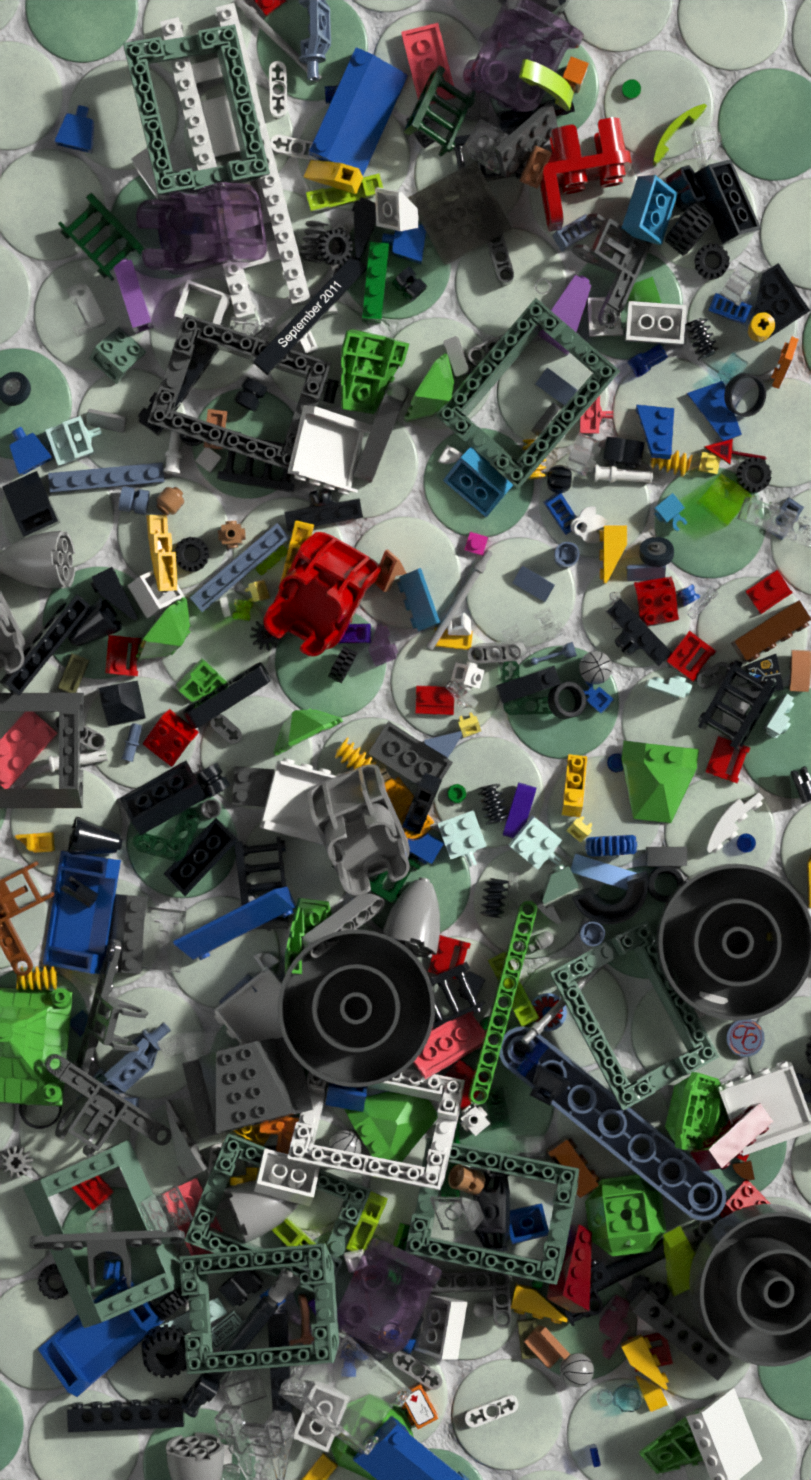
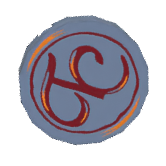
M751 1019L735 1021L729 1026L726 1033V1042L729 1048L736 1055L742 1057H750L757 1054L762 1049L765 1041L762 1027Z

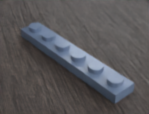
M163 462L48 473L50 493L165 482Z
M277 523L193 594L190 599L203 613L289 540L290 537Z

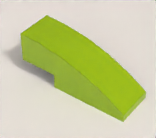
M372 1191L370 1192L359 1222L355 1225L346 1249L351 1251L363 1249L365 1254L388 1198Z
M286 1218L281 1224L272 1229L288 1247L316 1244L289 1218Z

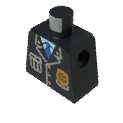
M777 654L746 665L747 673L763 682L767 681L768 678L779 683L775 691L784 690ZM736 675L739 686L749 684L751 692L759 691L758 687Z

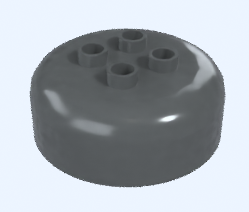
M746 864L715 865L687 878L673 891L665 903L656 931L658 961L672 989L685 1002L702 1013L715 1018L733 1021L759 1018L774 1012L786 1004L805 982L811 969V916L799 894L776 874L760 867ZM767 933H770V941L766 940ZM702 991L727 998L728 1002L725 1004L715 1003L700 997L699 993Z
M343 930L316 940L306 947L292 962L280 988L278 1018L283 1038L289 1050L303 1067L317 1077L333 1084L347 1087H364L380 1084L399 1075L421 1054L433 1028L435 998L431 981L424 966L402 943L374 931ZM325 941H340L318 958H313L308 954L310 950H316L321 943L326 945ZM302 960V974L292 976L293 970Z
M757 1204L738 1209L723 1217L706 1233L694 1254L689 1275V1290L695 1314L705 1331L734 1357L754 1365L776 1367L796 1363L811 1356V1218L794 1208L777 1204Z

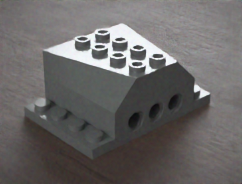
M283 1037L251 1042L199 1057V1059L182 1063L200 1139L314 1110L303 1066L291 1053Z

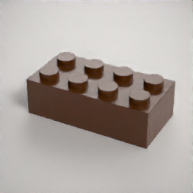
M798 600L731 642V645L742 662L748 661L750 663L760 657L759 653L764 650L766 653L777 646L775 642L780 640L782 643L792 637L793 634L791 632L794 630L799 632L808 627L811 617L801 601Z

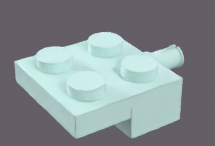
M81 416L45 430L58 466L95 454L91 438L102 435L100 427L88 431Z
M474 810L437 823L450 860L459 856H466L469 867L472 866L470 858L473 865H476L473 853L478 849L486 847V843Z
M533 815L508 844L536 869H539L548 859L555 865L559 864L556 860L561 862V858L555 855L554 851L562 839Z

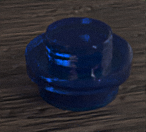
M615 753L608 758L607 766L612 772L618 773L624 770L621 754Z
M746 833L738 837L736 844L740 851L748 853L755 848L756 840L751 834Z

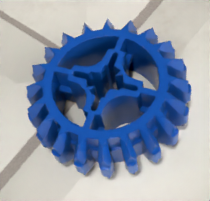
M636 836L588 837L585 850L590 857L635 854L637 852Z

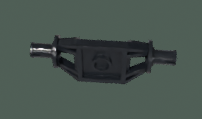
M491 1170L485 1171L484 1187L479 1194L473 1195V1231L483 1245V1248L501 1252L508 1251L509 1246L507 1244L510 1231V1189L508 1176L510 1174ZM491 1177L495 1178L494 1187L488 1188ZM487 1234H493L494 1245L490 1244Z

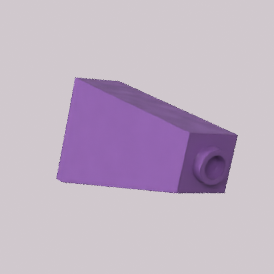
M124 258L114 267L132 328L135 333L154 328L133 262Z
M583 275L574 276L551 310L575 332H577L591 288L590 281ZM543 329L538 333V336L566 355H569V352Z

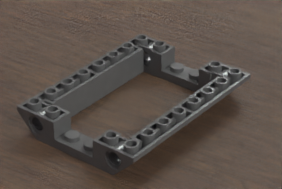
M185 313L148 423L288 470L303 405L317 407L331 363L291 350L275 367V369L306 379L283 448L174 411V407L197 342L252 361L271 342Z
M0 693V712H59V789H0V808H83V770H80V731H84V693H22L20 696L13 695L12 693Z

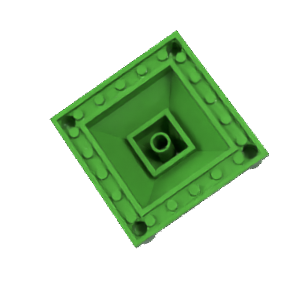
M0 988V1103L63 1107L65 1082L48 1072L44 1063L50 1054H58L67 1060L73 992L67 991L64 988H57L54 991ZM57 1058L52 1059L50 1067L52 1069L58 1068L59 1060Z

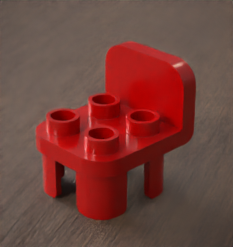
M605 118L598 121L599 132L594 135L596 154L590 156H581L575 125H565L551 130V138L549 139L552 154L548 163L543 168L540 183L549 232L561 230L564 222L559 187L562 186L563 194H574L585 191V184L590 181L600 180L601 188L623 184V177L629 172L632 161L630 151L625 150L620 118Z
M323 532L314 533L299 548L286 577L278 587L279 591L273 604L265 613L264 626L266 630L276 638H282L287 632H290L304 640L305 642L300 646L299 650L308 656H318L326 649L333 648L343 638L366 590L376 581L381 571V566L371 557L330 534Z

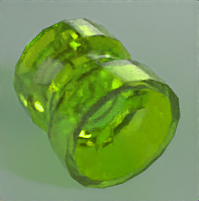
M234 599L236 611L232 612V618L250 621L251 614L248 612L252 609L253 602Z

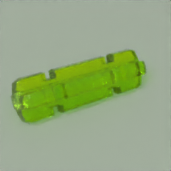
M283 545L255 568L259 575H264L268 568L270 570L281 560V557L287 555L288 550Z

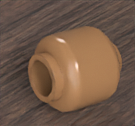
M165 487L156 498V507L167 516L169 514L175 515L184 504L183 492L177 487Z

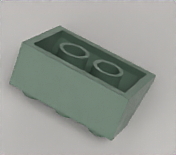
M559 864L551 868L552 872L547 877L540 898L543 904L579 887L569 866Z

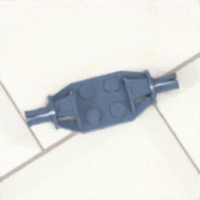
M299 0V4L307 8L310 16V23L308 24L310 37L300 41L301 56L299 61L307 64V79L309 81L319 80L318 64L326 61L325 54L331 46L330 7L325 0Z
M162 1022L152 1033L147 1032L145 1029L142 1030V1034L131 1041V1043L139 1047V1051L126 1053L116 1065L110 1067L108 1072L101 1068L93 1078L105 1086L111 1084L108 1088L117 1094L125 1093L154 1067L157 1052L161 1050L159 1041L171 1032V1029ZM151 1044L150 1049H149V1051H148V1053H147V1055H146V1054H145V1051H146V1049L148 1048V1046Z

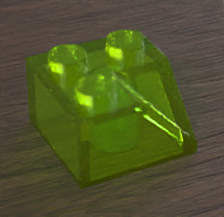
M720 474L697 501V504L724 527H727L750 500L752 495L736 482Z

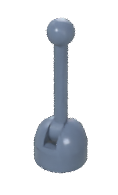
M569 642L563 646L560 652L540 658L533 657L531 664L536 665L540 661L564 655L567 658L576 657L574 644Z

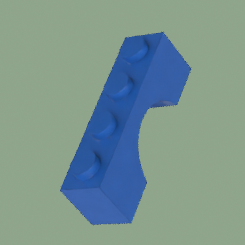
M429 833L416 839L407 838L410 848L409 855L414 853L418 856L417 859L426 865L428 862L433 863L444 842Z

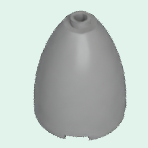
M63 531L45 532L12 544L0 553V572L15 581L31 586L69 588L74 581L76 568L72 567V554H75V549L69 533Z
M422 877L414 880L400 895L388 915L382 934L402 943L416 957L431 958L432 954H437L440 936V911L437 895L430 880Z
M256 1180L224 1189L225 1196L229 1199V1208L239 1233L244 1236V1243L257 1239L277 1227L292 1214L299 1204L254 1192Z
M195 1432V1436L183 1438L182 1435H179L168 1441L166 1454L171 1480H221L224 1465V1444L220 1441V1437L210 1433Z

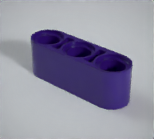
M518 782L503 836L514 838L526 824L537 787Z

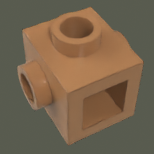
M225 521L226 525H221V530H218V540L222 541L223 546H227V549L238 548V545H243L242 540H246L245 528H242L241 524H237V521ZM230 530L235 532L234 537L228 536Z

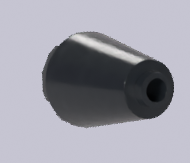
M99 598L67 637L72 645L80 647L121 631L122 623L121 621H116L117 613L105 599L102 601V598Z
M75 817L72 824V835L70 834L68 844L69 854H110L121 850L123 839H120L119 834L81 817Z

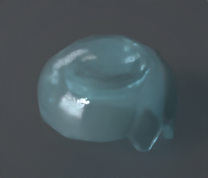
M624 1383L615 1389L612 1395L613 1405L620 1408L622 1412H635L643 1403L642 1391L634 1384Z

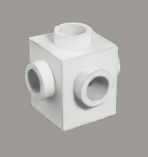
M456 662L451 681L459 683L460 688L471 690L472 687L479 689L484 670L477 668L478 664L467 662L466 664Z
M468 1105L461 1111V1126L467 1132L470 1130L475 1136L490 1124L486 1118L488 1114L481 1106L477 1108L476 1105L472 1107ZM475 1116L477 1120L471 1121V1117Z

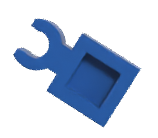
M586 682L590 687L588 691H584L585 696H589L586 701L602 714L614 699L601 687L594 690L593 684Z

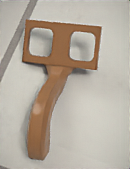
M305 1294L298 1295L301 1311L300 1339L289 1340L290 1346L297 1343L310 1345L314 1341V1337L309 1331V1307Z

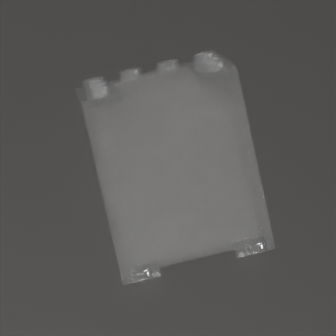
M339 1333V1345L334 1363L294 1366L291 1376L281 1384V1390L278 1392L280 1396L352 1449L368 1455L378 1442L379 1438L372 1435L393 1406L402 1407L412 1393L406 1385L348 1334Z

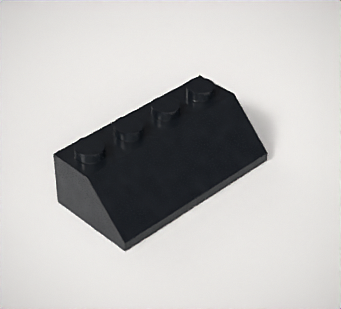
M731 159L709 164L695 172L697 182L703 188L706 196L703 202L713 218V223L722 244L733 242L761 229Z
M186 760L124 795L120 800L131 823L141 836L206 799L207 796Z
M215 818L166 870L164 875L186 896L237 842L238 837L221 821Z

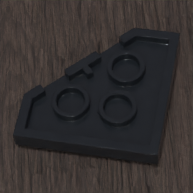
M779 263L762 273L754 316L758 313H767L773 317L775 328L769 337L771 338L810 312V309Z

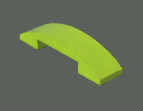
M523 59L519 78L531 86L538 85L556 98L555 103L566 111H570L574 93L568 82L549 68Z
M705 103L687 110L667 128L654 154L653 165L655 167L669 151L665 144L687 119L692 124L696 122L707 108Z
M378 173L363 177L357 194L330 187L306 192L310 211H319L350 204L356 200L360 201L361 197L365 199L375 196V188H383V184Z
M505 952L488 960L498 981L506 955ZM509 961V962H508V967H509V969H510V970H514L513 967H512V965H511V963H510V961ZM505 979L503 986L506 989H511L512 982L509 979ZM519 980L512 1009L521 1026H527L539 1020V1017Z

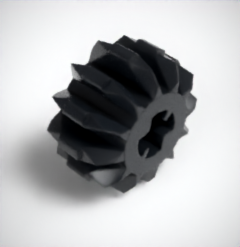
M263 618L262 626L256 621L255 623L259 628L251 627V630L256 632V634H251L250 638H257L253 642L254 646L261 642L259 645L260 650L263 649L265 644L266 650L270 651L269 644L276 648L277 645L274 643V640L281 642L282 639L276 638L273 635L270 638L267 637V640L263 639L264 636L261 633L263 630H266Z

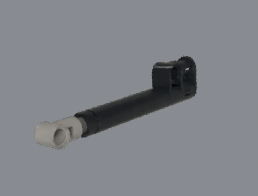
M710 1219L698 1220V1222L682 1229L690 1245L703 1239L707 1232H702L700 1229L703 1223H709L710 1229L714 1226ZM663 1238L656 1243L651 1252L630 1254L606 1266L611 1280L598 1287H594L590 1280V1302L597 1301L599 1306L595 1310L589 1308L588 1312L571 1313L563 1308L571 1326H575L574 1322L584 1317L587 1319L601 1313L603 1304L598 1292L665 1259Z
M284 1268L277 1276L276 1283L268 1291L269 1295L261 1298L219 1352L245 1350L271 1318L272 1314L278 1309L277 1304L281 1303L289 1292L292 1293L297 1288L301 1279L287 1268ZM228 1371L202 1373L182 1397L181 1409L190 1417L195 1418L201 1405L210 1402L216 1395L220 1380Z

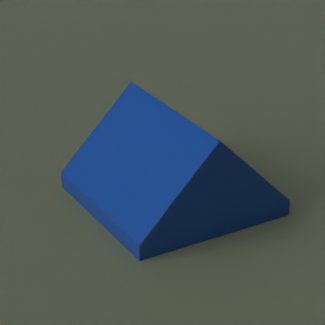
M329 1082L325 1105L363 1112L368 1087H347Z
M542 1203L510 1210L509 1233L512 1244L548 1236L549 1230Z

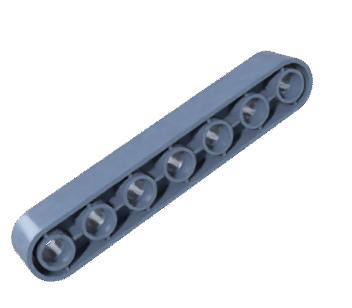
M517 1024L505 1030L499 1056L502 1063L511 1072L534 1089L535 1085L532 1081L537 1064L545 1067L549 1065L558 1067L559 1074L569 1079L570 1085L559 1097L555 1096L551 1104L690 1217L696 1220H709L720 1214L726 1203V1192L722 1183L710 1171L702 1172L692 1156L682 1149L675 1148V1143L633 1108L629 1107L622 1111L612 1091L543 1035L535 1036L528 1043L530 1050L527 1055L523 1057L515 1055L513 1052L514 1044L521 1041L530 1031L531 1026ZM541 1088L538 1090L549 1097V1092ZM577 1090H586L589 1093L588 1102L584 1105L574 1103V1093ZM608 1114H615L619 1117V1125L615 1129L610 1130L603 1125V1120ZM640 1138H644L649 1142V1149L643 1154H638L633 1150L634 1142ZM668 1163H675L679 1166V1173L674 1178H667L663 1174V1169ZM704 1187L708 1189L709 1197L706 1201L696 1202L694 1200L693 1194L697 1188Z

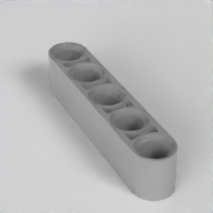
M371 890L368 893L358 895L304 935L301 939L302 949L304 950L310 944L326 935L343 930H356L383 909L384 900ZM325 941L326 945L321 943L316 950H310L308 954L313 958H318L340 941Z

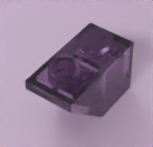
M382 623L377 625L368 648L376 668L397 659L396 654L399 653L395 643L391 644L388 639L391 634L387 625L383 626Z

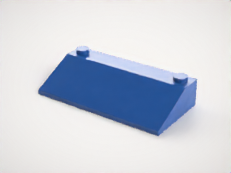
M356 47L309 150V155L319 159V161L343 163L359 168L362 176H364L408 75L377 56Z
M61 851L43 959L44 965L90 974H100L103 959L106 957L121 860L87 854L72 855L68 851ZM70 876L99 894L91 908L86 907L61 890L62 886L65 885L75 892L78 888L68 881Z
M288 887L274 889L173 941V943L191 959L199 958L201 961L210 956L209 952L282 915L285 918L293 914L296 903Z
M124 1274L120 1277L119 1281H115L94 1300V1304L111 1294L115 1295L128 1289ZM131 1280V1287H133L135 1284ZM150 1301L87 1328L83 1327L77 1314L38 1350L67 1392L78 1397L144 1339L145 1334L149 1335L148 1331L150 1329L155 1330V1326H160L164 1321L154 1312V1306Z
M392 1415L353 1458V1461L377 1480H470L460 1471L458 1473L416 1440L409 1434L406 1427Z

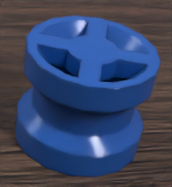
M693 584L677 593L678 597L682 598L684 607L700 598V595L695 592Z
M105 1260L103 1280L112 1278L115 1281H119L121 1262L111 1263Z

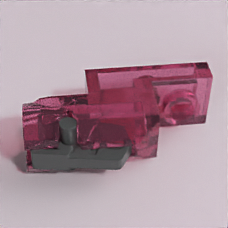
M617 1294L612 1296L603 1307L601 1313L598 1314L600 1318L599 1331L610 1337V1340L606 1339L601 1347L603 1350L602 1355L609 1360L629 1328L628 1323L623 1321V1319L627 1317L630 1302Z

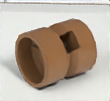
M457 1164L451 1169L448 1182L453 1189L477 1195L484 1187L485 1176L482 1171Z

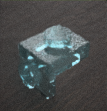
M732 352L717 375L722 382L728 384L734 376L743 372L748 362Z

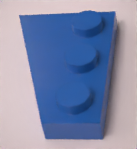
M720 381L688 392L687 395L708 420L721 440L726 441L741 436L742 433L735 414L725 404L724 393L726 387L724 382Z
M636 404V412L639 415L640 424L646 436L645 439L651 458L671 460L674 408Z

